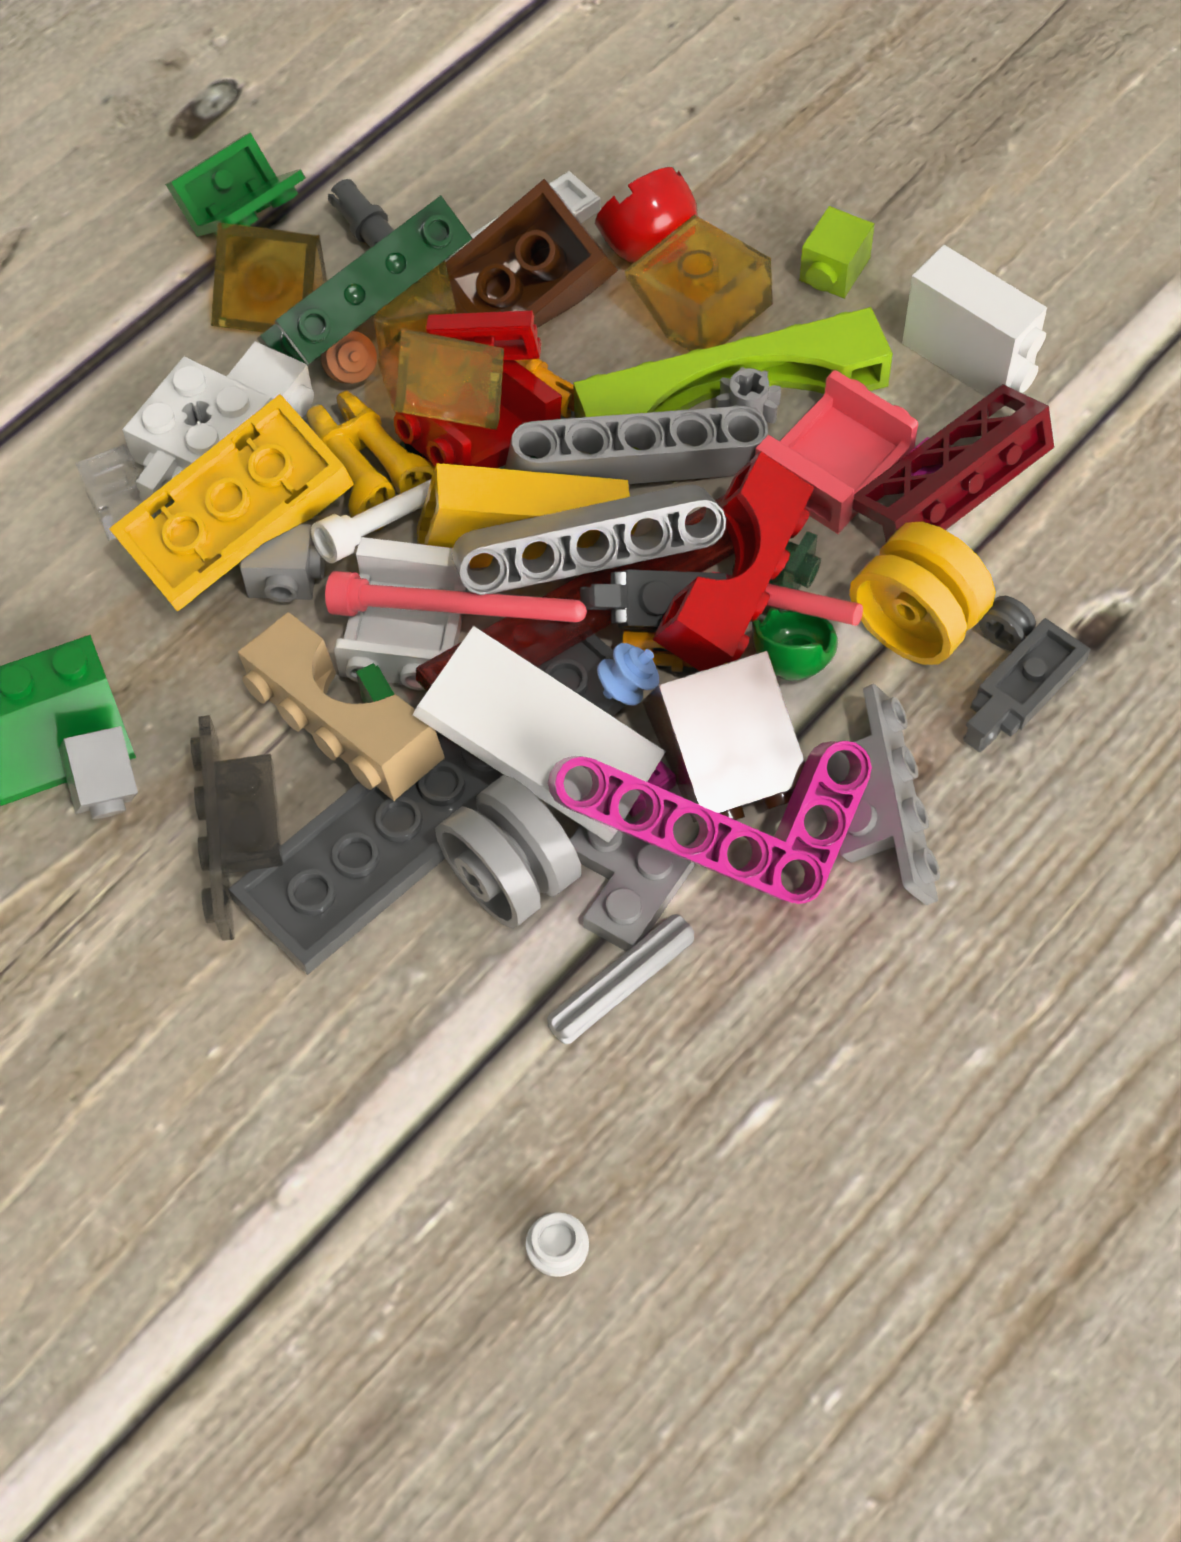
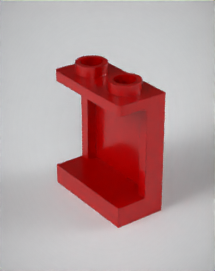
M515 360L478 361L477 378L426 402L421 401L407 389L396 392L395 433L404 443L410 444L430 460L434 467L436 463L498 469L506 465L511 437L517 427L531 421L561 419L562 395Z

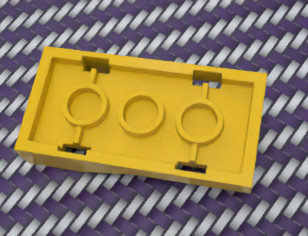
M279 394L111 526L109 530L178 612L263 543L312 519L350 489L354 483L342 462L284 397ZM173 499L174 503L166 508L165 505ZM161 509L162 513L153 518L152 515Z

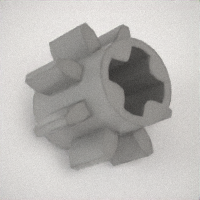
M741 367L731 379L721 378L720 395L716 397V408L731 406L750 407L762 414L766 422L775 424L777 406L780 405L781 387L776 385L769 386L767 371L761 372L756 369Z

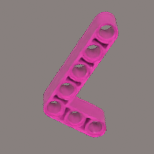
M829 741L813 748L805 762L774 837L588 757H567L556 763L550 772L548 786L554 800L569 810L774 898L802 904L818 897L824 888L869 781L872 767L870 757L865 749L854 742ZM840 751L849 760L850 769L845 780L837 784L828 775L827 764L832 754ZM576 766H582L588 770L592 777L591 791L580 800L570 798L563 784L568 771ZM635 789L644 797L646 809L641 819L634 823H627L619 813V801L626 792ZM818 805L826 813L827 825L822 834L813 838L805 830L804 819L808 810ZM690 813L698 821L699 833L693 843L681 846L674 838V823L683 814ZM743 836L751 844L752 856L747 865L735 869L728 861L727 851L733 840ZM792 860H798L804 868V881L799 888L789 892L782 885L781 873L787 863Z

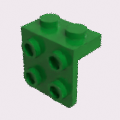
M250 132L165 185L197 237L214 232L215 236L220 238L230 232L236 234L255 223L259 219L256 213L270 206L274 209L298 195L295 185L306 179L301 169L276 176Z

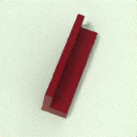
M1002 384L855 493L853 510L882 525L886 542L896 530L908 522L922 521L947 530L1055 447L1049 406ZM1004 406L1016 411L1010 416L989 419L990 416ZM981 436L980 439L971 445L951 447L961 438ZM943 464L934 473L913 476L922 467ZM904 493V496L888 508L876 502L884 495Z

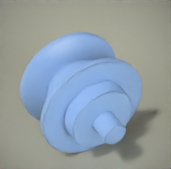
M620 643L613 650L614 659H604L598 664L597 672L604 688L603 694L608 699L614 698L624 704L634 706L642 701L643 689L653 690L659 684V674L653 661L654 654L649 649L644 651L631 644Z

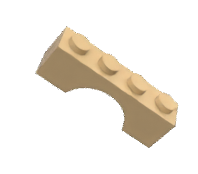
M287 612L238 651L247 673L242 680L249 692L259 702L265 703L269 700L277 706L282 718L295 731L299 732L303 728L313 736L317 746L327 757L332 760L340 757L349 764L353 775L367 789L372 790L376 786L395 801L445 758L436 730L413 716L415 709L396 694L379 701L364 704L344 703L327 696L328 688L336 675V671L322 637L291 613Z

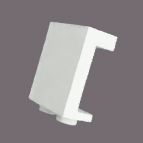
M361 537L356 553L360 578L367 579L370 585L469 592L463 585L453 563V548ZM368 607L364 612L358 611L355 616H349L344 639L339 638L336 640L334 652L339 676L348 677L358 682L356 671L374 663L375 666L378 665L388 683L403 684L414 690H428L457 650L464 614Z

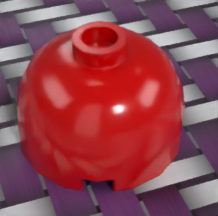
M665 167L654 170L628 184L633 194L625 198L620 204L616 197L613 196L605 203L596 216L594 224L604 240L619 257L629 263L650 264L659 260L661 265H666L675 261L686 251L687 248L684 243L690 238L698 218L697 203L691 189L679 170L676 172L673 167Z

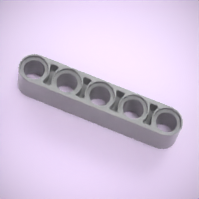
M746 406L531 421L521 424L512 434L505 469L628 480V484L735 476L742 467L755 457L756 447L767 436L768 424L762 414ZM579 451H585L589 454H583ZM526 455H533L539 459L530 458Z
M683 485L472 530L463 534L455 542L452 549V560L463 585L469 591L479 595L493 594L706 548L715 544L722 537L726 529V517L723 509L704 488L697 485ZM706 507V514L699 523L685 525L686 516L692 509ZM644 518L653 519V525L648 533L640 537L631 536V530L639 520ZM589 530L600 531V537L593 546L588 548L577 547V541L584 532ZM541 541L547 543L545 552L540 557L533 560L522 558V554L529 544ZM481 553L493 555L492 562L486 569L481 571L467 569L470 560L474 556Z

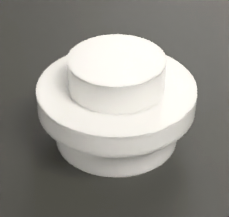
M560 1212L546 1214L537 1219L527 1233L526 1251L532 1265L543 1274L555 1277L571 1274L582 1266L588 1255L589 1239L587 1231L578 1219L569 1214Z

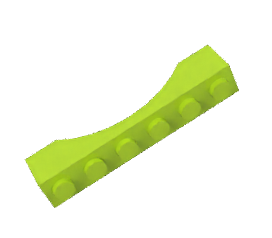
M871 307L853 312H841L833 317L805 324H794L782 330L754 337L747 336L723 345L707 349H695L683 355L655 362L648 361L636 367L608 374H596L587 379L573 382L574 412L576 418L688 410L703 401L720 395L721 378L731 379L741 367L756 369L761 372L767 371L769 386L776 385L781 388L814 391L821 394L825 393L826 378L833 370H836L849 379L860 381L869 391L888 387L893 353Z

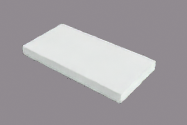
M475 626L469 631L413 713V716L505 776L515 778L537 797L608 843L618 830L569 810L554 800L548 786L551 770L556 763L564 758L583 756L595 759L648 782L666 752ZM576 766L568 771L563 783L567 795L573 800H580L589 794L592 788V777L588 770L582 766ZM635 789L626 792L619 801V813L623 820L640 795V792Z

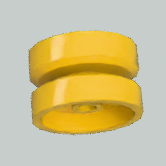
M922 521L905 523L896 530L880 548L879 555L869 561L851 581L849 592L851 602L859 603L863 607L861 621L866 629L885 647L905 659L922 665H938L949 658L964 640L966 631L975 626L993 606L996 594L991 574L975 552L961 539L943 528Z

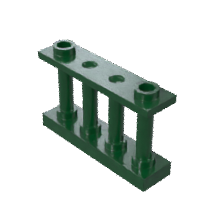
M440 195L274 321L276 324L261 334L257 340L260 344L303 362L308 366L320 357L322 353L366 322L473 238Z

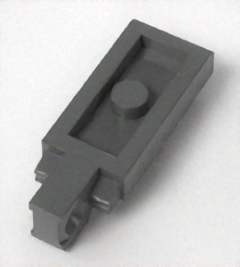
M624 570L610 573L611 584H591V587H580V601L584 603L587 610L611 611V623L618 624V628L658 629L673 597L695 578L700 576L715 580H725L726 573Z
M1044 618L979 686L977 696L970 706L976 714L966 724L968 729L963 737V741L981 753L997 738L1001 730L1010 737L1018 729L1022 730L1087 661L1091 649Z

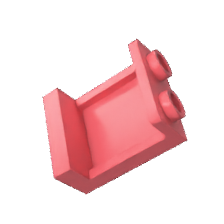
M833 370L826 378L823 397L780 441L768 435L756 447L755 456L760 451L764 452L815 487L805 508L810 511V517L839 534L858 514L852 508L854 494L915 448L918 422L902 407L892 405L870 392L860 381L849 379L840 372Z

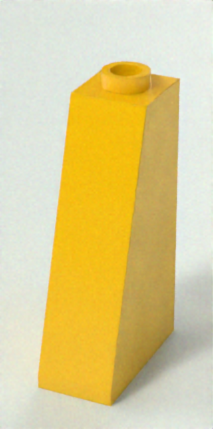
M436 463L417 525V544L453 548L455 542L463 534L472 530L630 497L628 480ZM638 522L633 526L631 535L635 533ZM589 530L584 532L577 541V547L588 548L593 546L600 537V531ZM541 541L529 544L525 548L522 558L533 560L540 557L545 552L547 543ZM481 553L474 556L469 562L470 569L488 567L492 562L493 555Z

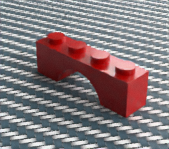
M762 451L735 474L720 504L726 517V529L730 534L735 550V568L732 578L725 580H715L700 576L695 578L673 597L652 640L700 672L738 660L750 640V637L744 634L749 622H753L759 617L770 599V594L765 591L770 579H775L789 560L790 552L785 549L788 541L801 531L810 516V511L805 506L815 487Z

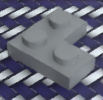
M627 818L624 819L627 823H634ZM580 825L570 838L580 863L609 879L604 889L583 917L584 928L626 952L649 934L695 867L693 862L621 831H617L608 843Z

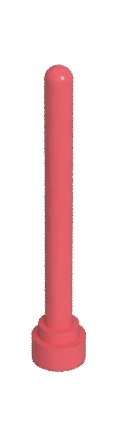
M333 571L328 577L325 589V603L328 612L331 615L355 616L358 611L364 612L368 607L580 622L587 613L586 606L579 600L505 594L479 595L464 591L370 585L367 579L360 578L356 572Z

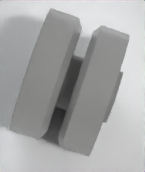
M502 775L476 796L477 811L462 806L435 827L437 842L444 857L473 898L501 924L514 929L541 908L540 892L554 897L582 876L581 863L573 844L549 809L515 778Z

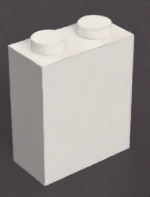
M943 245L912 275L902 344L984 396L989 395L1002 384L1023 393L1032 384L1038 372L1035 359L1046 337V333L1042 331L1047 307L946 245Z

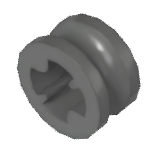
M1005 595L994 599L993 606L979 621V626L985 637L993 644L1010 651L1014 650L1025 639V636H1028L1034 630L1036 621L1030 609L1022 602Z

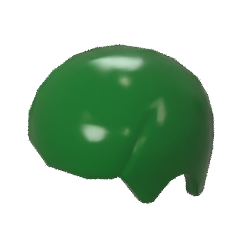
M771 608L761 624L758 619L752 622V639L755 652L758 654L768 651L775 675L779 678L795 681L816 675L832 661L838 648L836 631L833 625L824 618Z

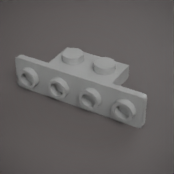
M871 684L863 688L872 735L854 743L865 749L870 757L872 769L869 781L841 845L840 854L852 863L895 847L904 888L925 905H929L938 901L934 881L939 880L940 871L936 858L927 847L924 829L929 827V820L923 803L915 793L913 779L918 777V769L911 751L905 746L902 732L908 725L906 714L897 698H890L875 684ZM837 751L828 760V775L837 784L845 780L849 774V760L842 752Z

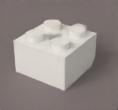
M184 356L122 429L131 459L144 466L143 472L136 480L141 500L144 501L263 408L271 401V397Z

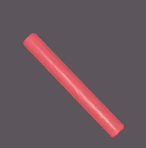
M726 574V579L732 578V575ZM769 583L765 589L770 594V599L766 606L857 626L862 618L863 607L859 603Z

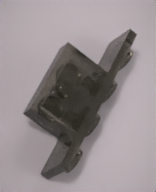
M205 715L198 717L200 736L190 739L195 771H202L203 786L194 787L195 807L199 821L206 820L207 836L198 837V853L202 871H210L211 881L210 888L202 889L201 897L206 923L215 922L222 941L235 939L232 899L228 890L231 887L230 873L283 866L276 781L271 754L221 761L217 733L211 716Z

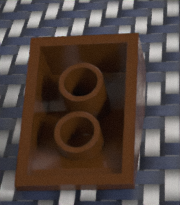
M543 179L428 276L427 279L454 314L532 310L534 315L533 324H536L538 328L580 303L614 275L618 269L561 196Z

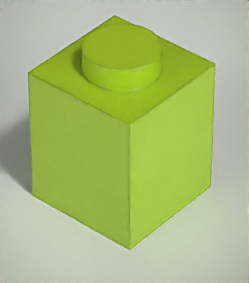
M828 206L802 246L799 281L809 284L819 291H826L845 299L871 258L875 223Z

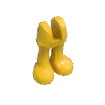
M348 390L339 393L336 397L340 412L346 421L345 423L338 426L320 404L313 406L307 411L306 416L309 427L342 462L354 483L348 504L351 517L395 497V490L399 495L432 479L435 467L431 461L410 453L399 445L382 427L381 417ZM365 447L370 449L388 472L393 486L386 477L370 464L359 450Z

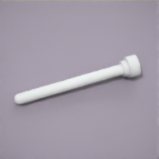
M431 479L350 518L347 515L340 517L339 515L332 514L314 523L311 527V536L318 553L329 563H335L353 554L355 546L360 543L361 537L422 508Z

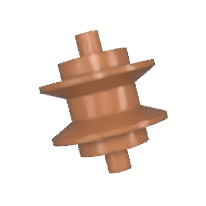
M351 331L321 354V364L324 371L331 379L340 383H358L365 380L373 372L377 361L376 349L372 341L366 335L357 331Z

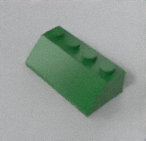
M91 635L0 666V806L67 783L59 751L64 738L121 726L129 759L136 758Z

